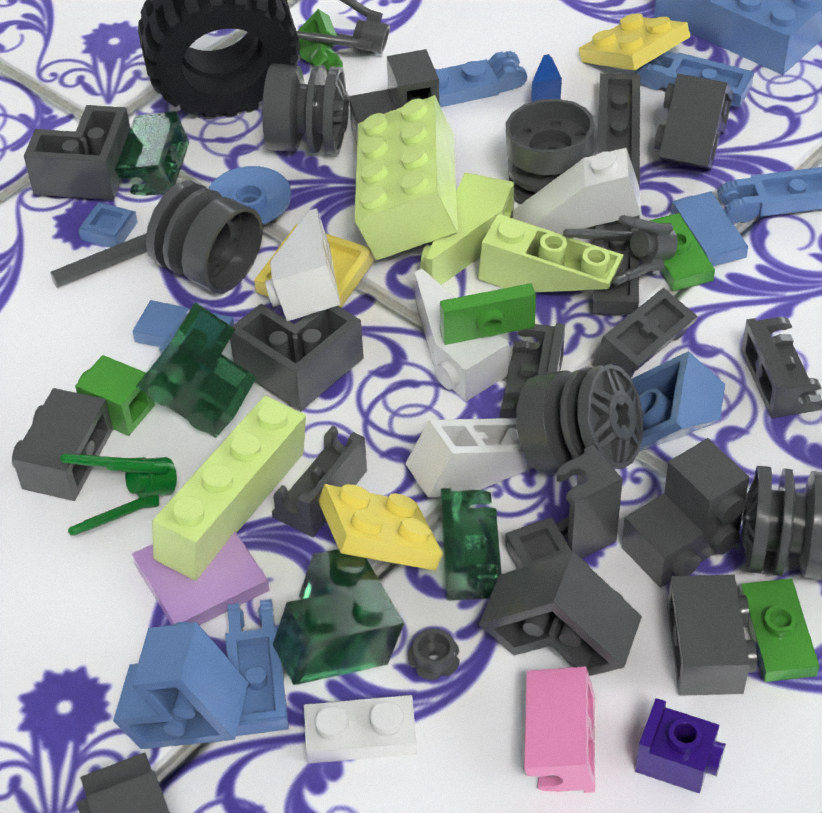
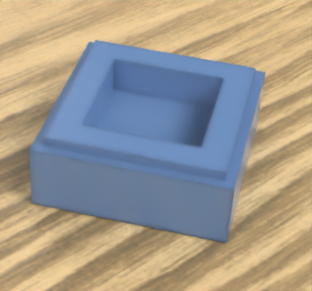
M98 202L78 229L80 239L109 248L123 243L138 223L136 211Z

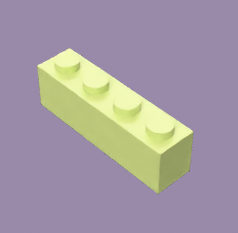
M265 395L152 520L153 559L197 581L235 531L237 533L304 454L306 415Z

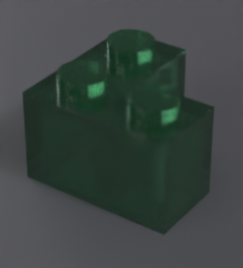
M195 302L161 345L136 387L147 393L154 402L167 406L187 419L194 428L207 432L216 438L234 419L257 377L221 354L236 329Z
M339 549L313 554L299 594L300 600L286 602L272 644L293 685L388 665L404 626V621L367 558L341 554Z

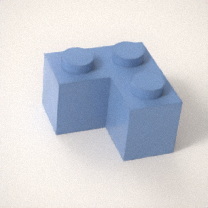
M177 622L174 625L148 628L139 662L129 665L113 722L140 749L235 740L249 682L197 622Z

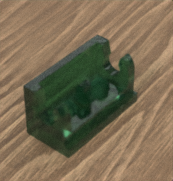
M177 112L136 115L134 117L115 168L119 178L131 179L138 177L145 181V184L137 183L132 185L130 189L131 194L141 196L164 195L176 184L190 143Z
M441 488L447 601L490 599L498 577L502 574L496 508L469 507L474 504L485 505L492 503L491 493L488 491H451V488Z

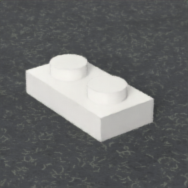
M412 695L304 705L308 764L417 754Z

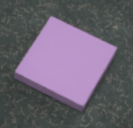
M236 531L197 581L154 560L153 544L132 553L136 568L171 625L177 622H197L201 625L227 612L228 604L240 603L241 605L270 591L268 579Z

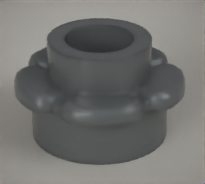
M428 629L421 632L415 638L413 646L408 651V662L411 667L417 669V674L424 679L436 680L443 675L450 676L457 670L460 663L457 657L459 647L449 633L440 629ZM437 655L439 656V658L437 660L430 659V656Z

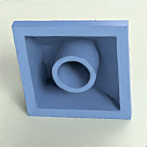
M689 351L632 378L639 394L643 412V438L640 451L708 427L721 418L725 383Z

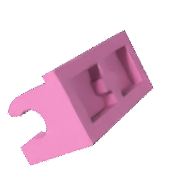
M586 666L527 671L524 769L527 776L538 777L539 790L555 792L584 790V793L595 792V694Z

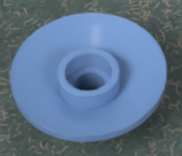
M245 166L229 170L217 177L208 188L219 192L222 197L234 199L255 209L261 217L262 224L279 217L288 208L291 201V188L287 179L279 172L261 166Z

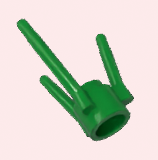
M62 454L60 456L62 463L106 467L109 471L125 472L127 489L130 493L139 496L136 500L69 527L68 533L71 536L92 530L143 508L158 507L159 496L171 495L176 487V469L174 463L168 457L121 458L85 454Z

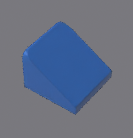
M550 54L543 55L533 78L531 102L542 99H561L562 78Z

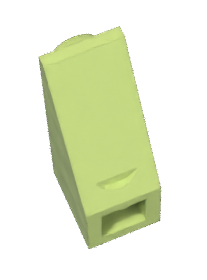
M464 173L456 189L458 233L433 241L432 245H426L422 253L420 268L442 285L479 259L482 241L497 215L501 214L510 218L513 216L514 182Z
M498 214L482 241L478 279L502 288L532 283L535 292L609 289L624 255Z

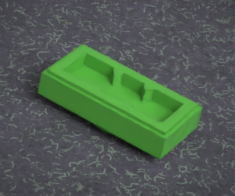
M679 213L649 220L655 223H671L677 235L678 245L676 253L671 259L664 261V269L661 270L672 291L714 281L715 269Z
M532 283L440 301V331L444 345L534 328L536 293Z
M793 579L741 584L739 595H746L748 600V627L751 638L755 642L756 655L764 682L816 677L820 666Z

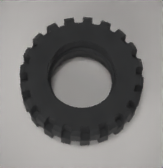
M146 0L140 12L141 19L138 21V34L151 85L169 104L174 107L180 104L182 111L193 115L196 112H201L204 117L216 118V114L225 113L226 117L237 115L239 110L247 108V111L258 108V103L263 100L265 78L270 65H297L299 59L297 54L300 49L299 38L287 0ZM239 29L247 31V34L241 40L223 49L204 51L190 47L203 35L216 30Z

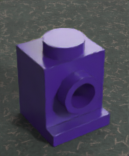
M655 698L639 742L635 772L700 794L706 774L717 777L726 744L717 741L720 725L667 708L666 701Z

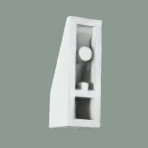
M627 148L601 152L597 155L583 158L513 210V219L563 234L565 229H584L618 221L621 215L629 217L642 215L639 184Z
M317 208L309 210L270 261L272 279L265 281L272 306L277 307L281 305L287 321L341 305L331 249Z
M422 268L415 271L416 306L436 376L446 389L454 390L464 401H468L508 376L509 343L500 335L444 345L440 331V301L456 297Z
M516 418L428 420L405 463L428 498L467 496L534 468L529 464L521 448Z

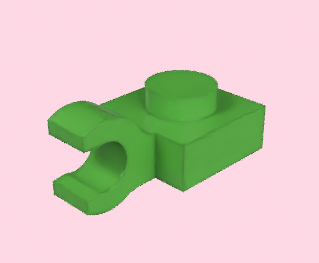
M317 9L298 29V31L337 36L330 16L320 9ZM299 39V52L301 58L314 66H321L323 64L327 70L330 67H343L342 60L332 50L333 44Z

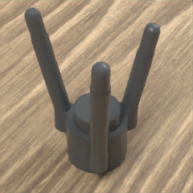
M340 0L367 17L366 21L358 20L353 36L336 33L337 36L297 31L299 39L355 47L382 55L388 40L390 25L381 22L383 13L371 10L356 0Z
M626 215L619 217V223L639 229L638 231L565 229L563 231V235L567 238L630 241L632 253L642 261H645V263L612 279L614 286L631 281L650 271L663 270L664 261L671 259L675 255L678 245L677 235L671 223H655Z

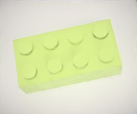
M435 95L423 100H411L401 108L385 114H373L363 122L358 123L355 223L376 260L458 233L454 134Z

